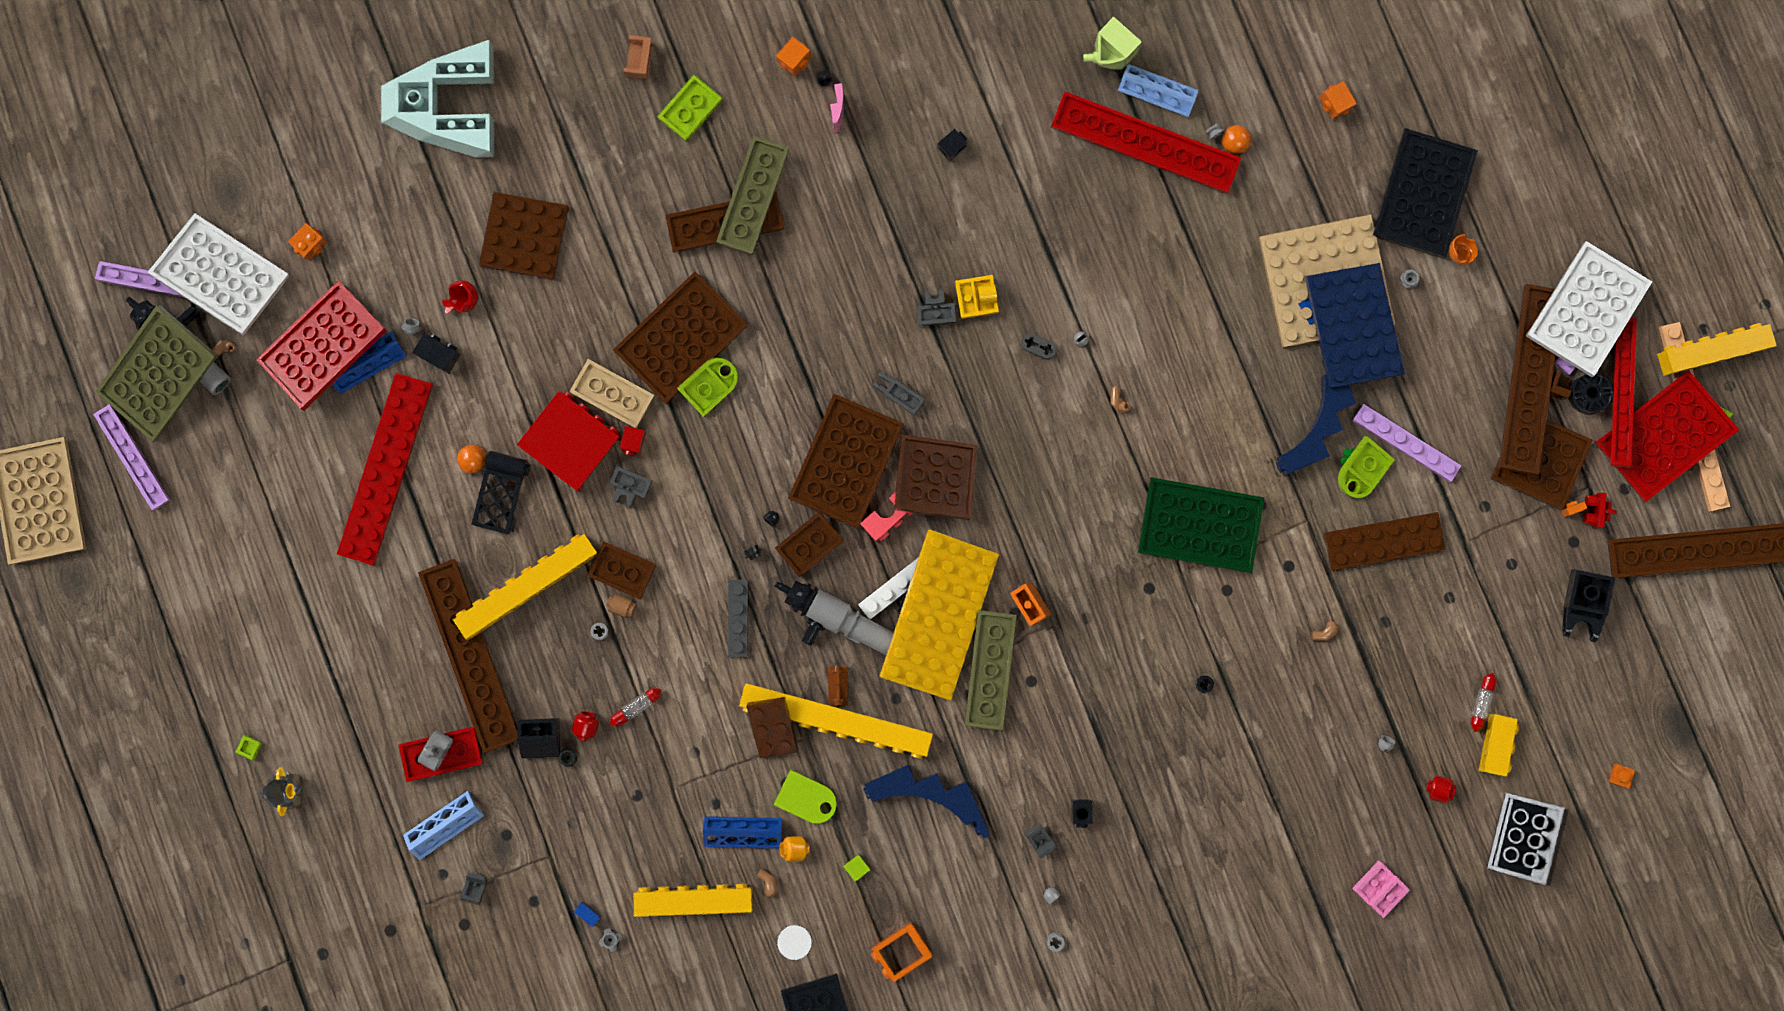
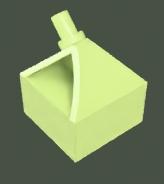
M1113 17L1097 35L1095 42L1096 52H1093V54H1083V61H1093V63H1097L1104 68L1122 70L1138 53L1142 41Z

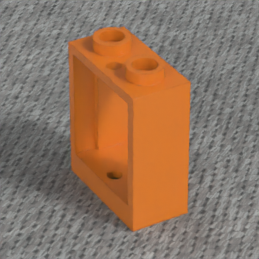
M911 921L872 947L873 952L871 953L875 962H880L884 969L881 971L886 979H891L893 983L933 957ZM908 932L923 956L894 974L879 950Z

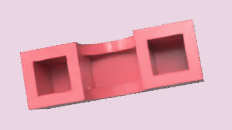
M895 493L889 497L893 505L895 504ZM895 510L891 517L882 518L874 511L860 524L875 542L878 540L882 542L890 535L888 531L892 527L898 528L904 522L902 518L907 514L911 516L913 513Z

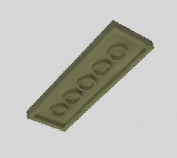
M753 136L716 241L717 244L753 255L789 153V147Z
M978 610L964 726L1003 730L1017 615Z

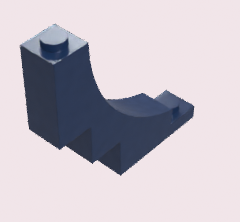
M1327 375L1321 377V402L1313 426L1298 445L1276 458L1278 461L1276 466L1280 473L1283 472L1284 476L1330 456L1323 438L1343 430L1336 412L1356 404L1349 385L1329 389Z
M907 764L865 783L866 788L863 789L867 799L871 798L873 802L891 796L922 797L949 809L965 825L975 821L976 824L973 827L977 836L981 835L983 839L990 836L966 781L947 790H944L937 773L915 782Z

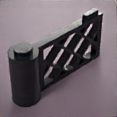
M489 451L471 525L505 534L514 531L516 520H513L523 478L525 475L528 476L531 467L528 464V460ZM489 474L495 475L500 482L492 488L487 482ZM509 480L517 481L516 489L509 493L504 483ZM502 486L507 495L497 499L492 490ZM490 492L495 502L486 506L483 502V496ZM509 497L512 503L511 508L504 511L500 501ZM497 504L502 513L493 518L488 508ZM486 511L490 520L484 524L477 522L479 514ZM503 515L507 521L505 529L499 528L495 522L496 519Z

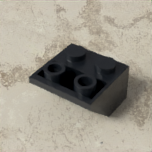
M560 718L517 720V741L521 759L560 756Z

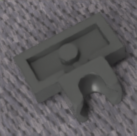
M926 290L924 292L925 305L916 306L918 326L956 323L954 303H945L944 290H939V296L936 299L931 298L930 292Z
M616 466L609 483L618 487L613 501L618 503L621 497L626 496V506L632 508L637 497L636 495L646 499L653 481Z

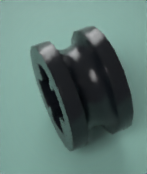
M1200 676L1197 678L1195 685L1198 691L1208 693L1213 689L1214 681L1209 676ZM1203 679H1207L1206 682L1210 683L1206 690L1200 687V682H1203Z

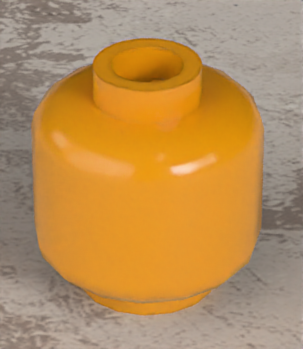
M802 836L786 837L780 843V855L787 862L804 861L806 855L810 852L809 843H806Z

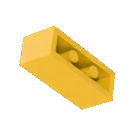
M1489 714L1479 771L1507 777L1512 768L1510 758L1511 754L1515 751V743L1513 742L1515 735L1519 731L1518 719Z

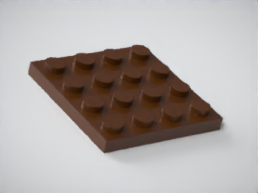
M494 192L479 266L554 280L569 206Z
M1546 419L1539 474L1535 476L1498 469L1499 457L1490 479L1559 510H1563L1593 440Z
M902 434L894 510L970 520L977 445Z

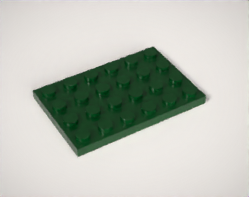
M1150 477L1137 553L1252 573L1265 497Z

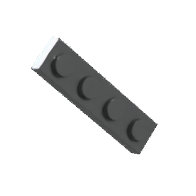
M728 580V657H748V580Z

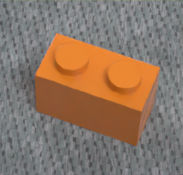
M1032 582L1025 583L1010 593L1029 626L1036 625L1052 615Z

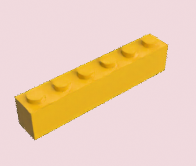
M1757 323L1749 326L1750 329L1745 330L1744 327L1732 330L1733 334L1728 335L1726 331L1716 334V338L1713 339L1710 336L1698 339L1699 342L1693 343V340L1681 343L1682 347L1676 348L1675 345L1664 347V351L1657 354L1663 376L1775 347L1777 345L1771 325L1762 326V323Z
M747 883L736 884V887H728V884H717L716 888H709V885H697V889H689L688 885L678 886V889L671 890L670 886H660L658 890H650V887H639V891L634 892V916L743 913L753 911L752 887H748Z

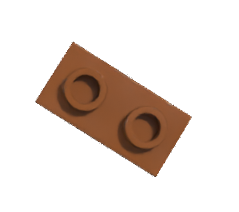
M847 666L828 667L829 705H848Z

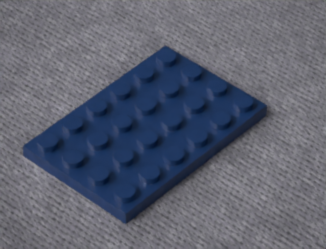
M1380 263L1305 277L1329 389L1405 374Z

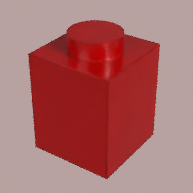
M625 426L620 444V449L624 451V454L634 457L635 454L641 455L646 432L641 429Z

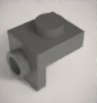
M1038 823L1024 833L1040 858L1049 855L1056 849V845L1041 823Z
M467 872L460 900L480 905L487 885L486 877L479 872Z

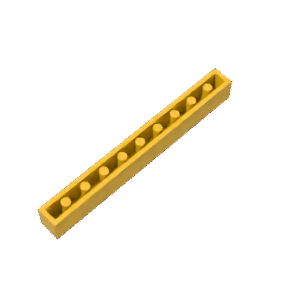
M745 683L739 705L743 707L745 712H748L746 707L748 702L785 697L791 722L792 720L797 721L801 727L810 729L812 725L818 727L817 731L829 734V730L837 732L836 736L846 739L849 735L856 737L855 741L866 744V741L874 742L873 746L885 749V745L893 747L892 751L901 754L904 751L912 752V757L920 759L928 754L933 733Z

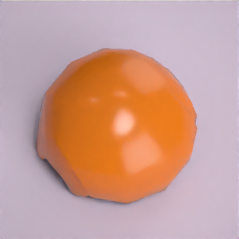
M1241 125L1230 126L1222 134L1223 147L1232 154L1245 153L1251 146V135Z
M1466 234L1456 236L1451 242L1448 252L1454 262L1460 265H1468L1476 259L1478 248L1474 239H1469L1466 237Z
M467 445L458 452L457 463L459 468L465 473H478L485 467L488 454L480 445Z

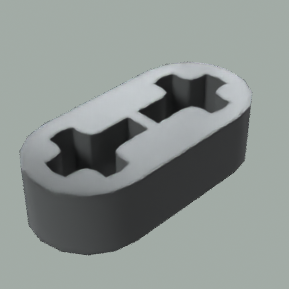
M1027 334L1022 339L1021 346L1023 350L1040 358L1048 360L1053 358L1056 353L1054 343L1034 334ZM1033 339V343L1038 345V347L1033 345L1030 348L1026 347L1027 343L1025 340ZM1041 346L1043 348H1046L1047 346H1050V350L1053 351V353H1048V355H1045V351L1043 349H1040L1039 347Z

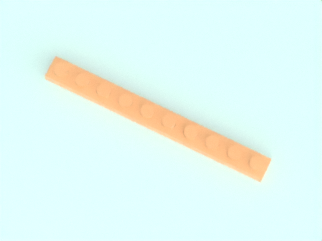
M1680 322L1659 327L1664 347L1675 345L1676 348L1682 347L1681 343L1685 342ZM1689 369V371H1690V372L1693 374V376H1694L1693 369ZM1688 370L1671 374L1673 381ZM1714 449L1696 463L1709 512L1730 507Z

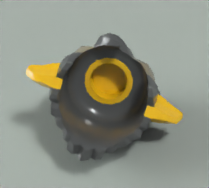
M282 767L278 768L276 777L270 779L261 789L260 793L262 798H265L271 807L274 806V808L278 809L280 816H284L286 809L291 810L301 805L300 794L302 793L299 775L290 772L285 774Z

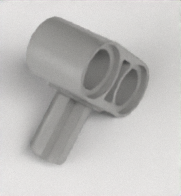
M435 730L420 754L418 762L436 771L454 739Z

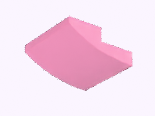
M842 83L834 85L837 103L830 104L835 133L839 132L844 115Z
M1379 860L1352 888L1382 918L1410 891Z

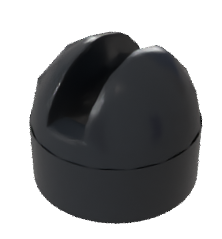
M828 70L817 73L816 79L819 86L825 87L831 84L832 77Z
M769 511L763 516V519L774 528L779 522V514L775 511Z

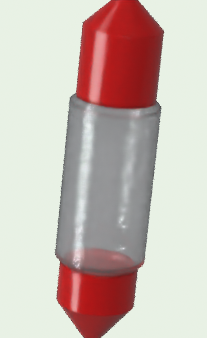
M1493 673L1484 676L1481 688H1479L1470 721L1474 732L1484 727L1485 720H1487L1497 683Z
M651 688L637 696L611 716L610 726L620 727L628 720L639 715L660 698L662 690L660 688Z

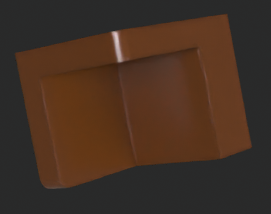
M1557 370L1553 372L1550 396L1565 400L1569 398L1571 390H1568L1571 379L1560 375L1561 371Z

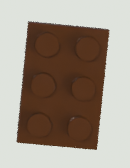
M818 511L777 545L775 549L793 571L801 577L844 540L822 513Z
M603 541L588 577L641 600L656 568V564Z
M785 697L748 702L746 707L759 757L764 758L797 753L798 746Z

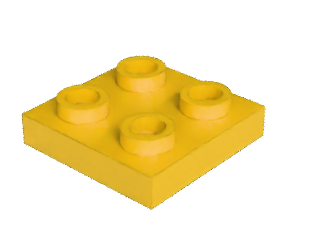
M993 275L955 281L961 319L999 313Z

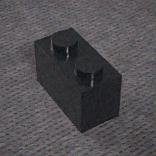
M424 333L412 353L450 374L461 355L456 352L457 347L448 342L444 345L440 342L441 338L432 333L430 336Z

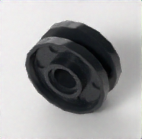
M1597 373L1593 377L1585 374L1575 379L1569 387L1571 393L1568 400L1571 406L1577 412L1585 415L1595 414L1606 409L1613 398V387L1610 381ZM1588 389L1593 391V398H1590L1587 395Z

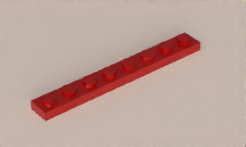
M1637 318L1629 319L1615 342L1610 466L1631 467Z

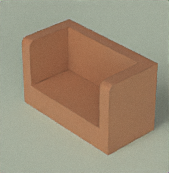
M629 35L630 48L627 68H624V74L626 77L648 80L653 41L650 37Z

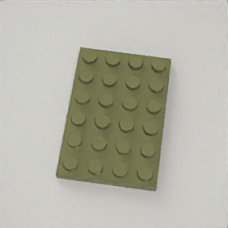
M157 305L95 392L154 442L157 441L218 355L161 305Z

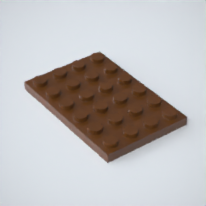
M695 271L622 340L613 351L667 405L680 392L677 388L706 361L716 358L748 327V324Z
M833 394L788 499L859 529L904 423Z

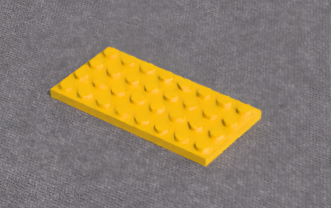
M928 529L879 677L952 700L977 623L978 610L982 608L999 554Z

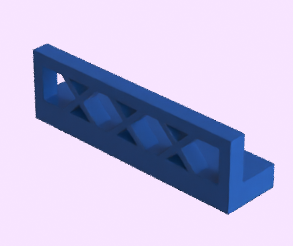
M392 331L379 338L333 383L340 394L406 357V353L398 343L394 332Z
M705 816L703 825L704 847L780 849V843L782 842V818ZM708 836H716L719 839L708 840ZM728 837H736L737 840L731 841ZM755 837L757 840L749 841L747 838ZM767 838H777V842H770Z

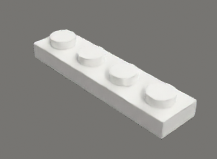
M918 558L858 604L869 620L908 591Z

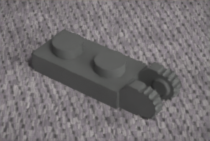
M880 372V378L890 383L889 387L886 389L875 381L872 386L915 416L926 400L895 378L892 379L885 373Z

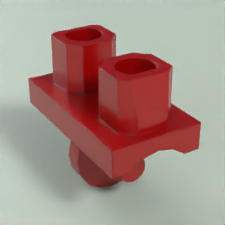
M1607 493L1585 496L1586 506L1594 507L1593 514H1584L1583 524L1590 525L1593 529L1604 528L1605 521H1610L1611 515L1617 514V510L1611 509L1612 502H1606Z

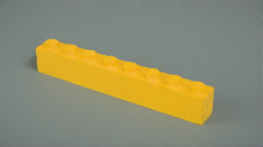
M585 534L574 536L570 539L571 543L566 546L561 545L557 547L553 555L542 557L537 561L539 564L533 568L531 566L525 568L521 572L522 575L518 578L512 577L505 582L506 585L501 589L497 587L488 593L490 596L486 599L480 598L472 604L473 607L469 610L463 609L456 614L457 618L453 621L465 639L469 641L595 558L597 552Z

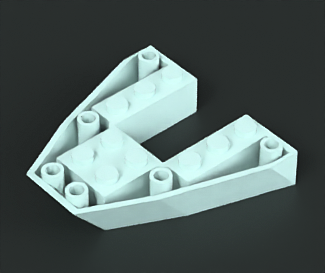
M490 40L432 59L382 85L381 123L417 140L472 157H494V120L490 114L438 115L437 85L494 83V48Z

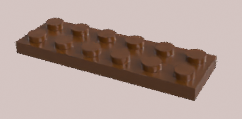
M777 192L774 193L760 235L784 230ZM730 201L665 215L673 253L717 244L716 241Z
M1438 512L1324 533L1331 571L1446 550Z

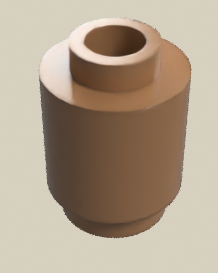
M616 593L614 596L609 597L606 604L609 607V612L624 618H631L637 605L633 600Z

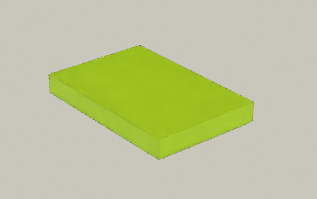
M693 75L657 117L687 142L723 101V98Z

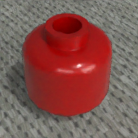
M581 711L580 714L575 715L572 733L577 736L578 740L588 741V739L596 736L599 719L595 717L596 715L593 712Z
M1436 775L1433 781L1428 780L1426 792H1430L1429 797L1431 800L1448 803L1454 799L1456 785H1454L1452 779Z

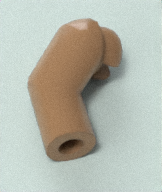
M1111 387V405L1120 413L1129 411V403L1120 398L1121 388Z
M761 868L756 877L765 882L766 890L764 892L766 896L773 897L778 890L777 880L773 875Z

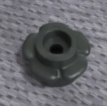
M756 544L745 550V559L750 558V560L759 557L761 555L759 552L762 548L759 549Z
M563 749L558 760L561 765L572 767L577 762L578 756L574 749Z

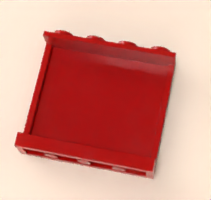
M558 391L517 443V446L580 493L584 488L583 484L615 443L622 438L618 436L620 432L613 426L606 427L603 424L605 420L597 414L594 417L589 414L588 411L590 409L584 404L580 403L577 405L573 401L574 397L567 391L564 394Z

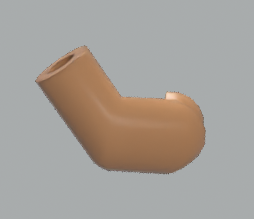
M220 340L213 347L212 351L218 356L221 353L234 352L236 343L231 340Z
M1329 621L1324 631H1312L1311 640L1329 641L1338 633L1337 623Z

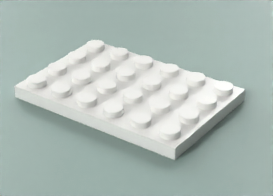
M195 213L148 271L149 275L243 336L290 277L288 273Z
M1586 241L1526 337L1593 377L1652 281Z

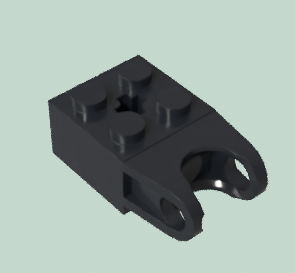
M1571 569L1563 607V636L1569 637L1575 624L1584 621L1589 627V640L1594 643L1598 640L1605 619L1608 616L1615 577ZM1590 587V591H1593V594L1588 597L1586 591Z

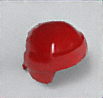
M459 280L449 285L450 299L442 300L443 306H446L445 313L448 314L453 309H456L459 313L471 311L476 306L479 295L474 285L466 280Z

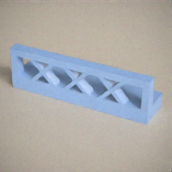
M1130 64L1127 65L1118 91L1189 117L1199 91Z
M467 791L403 836L409 851L421 860L481 819L484 814L474 803L471 794ZM468 800V804L460 808L461 804ZM451 812V815L447 819H444L445 814ZM435 823L434 827L428 830L429 825ZM419 834L418 838L412 842L411 838Z

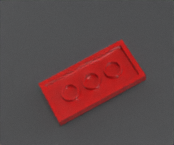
M474 726L444 733L454 740L436 771L418 762V758L430 737L398 744L406 782L483 764Z

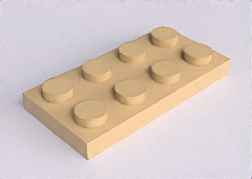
M587 359L569 391L571 394L634 428H638L655 397L654 394Z

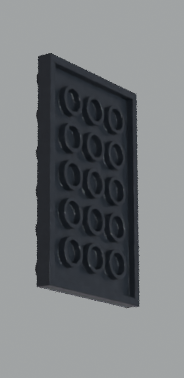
M1405 128L1372 236L1445 259L1478 150Z

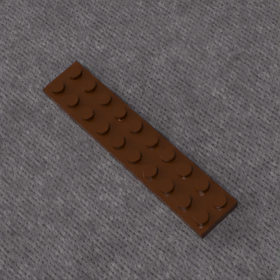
M1531 284L1524 286L1498 469L1535 476L1539 474L1555 354L1532 341L1526 335L1555 289Z
M1784 523L1607 540L1612 577L1620 578L1784 562Z
M456 559L418 572L483 753L517 741V726L483 633H479L468 641L453 621L457 618L456 614L463 609L467 611L473 607Z

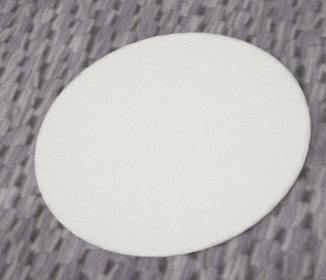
M792 925L786 927L778 937L779 951L784 957L791 960L803 958L811 948L810 934L801 926Z

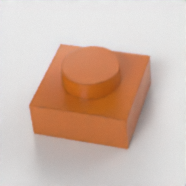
M1575 500L1567 503V508H1564L1561 512L1563 517L1588 508L1585 501L1578 503Z
M1614 764L1608 782L1629 789L1635 770Z

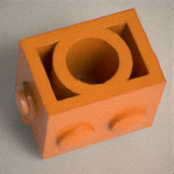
M794 37L776 55L777 62L781 68L787 70L793 76H796L800 70H804L812 57L810 50L805 44L800 43Z
M1344 81L1337 85L1329 86V89L1324 90L1319 96L1323 109L1329 113L1331 119L1339 117L1341 114L1346 115L1357 104Z
M307 223L288 241L294 247L296 254H301L302 258H306L309 261L314 256L319 255L323 250L322 247L328 242L317 228H312Z

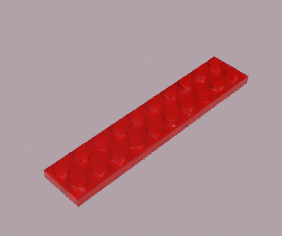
M1066 91L1063 93L1051 124V128L1226 194L1230 190L1241 161L1239 156Z
M395 373L337 555L375 566L433 387L432 383Z

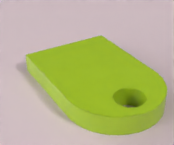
M712 358L699 367L677 389L704 417L735 388L738 379L737 371L728 360ZM724 365L730 367V373L726 376L720 373V369Z
M1364 436L1339 471L1338 484L1344 494L1354 498H1362L1369 495L1395 459L1369 437ZM1351 481H1354L1355 483V489L1353 491H1349L1348 485Z
M790 769L774 805L808 822L823 823L832 817L836 810L837 802L830 788ZM827 802L831 805L829 813H823L820 810L822 803Z

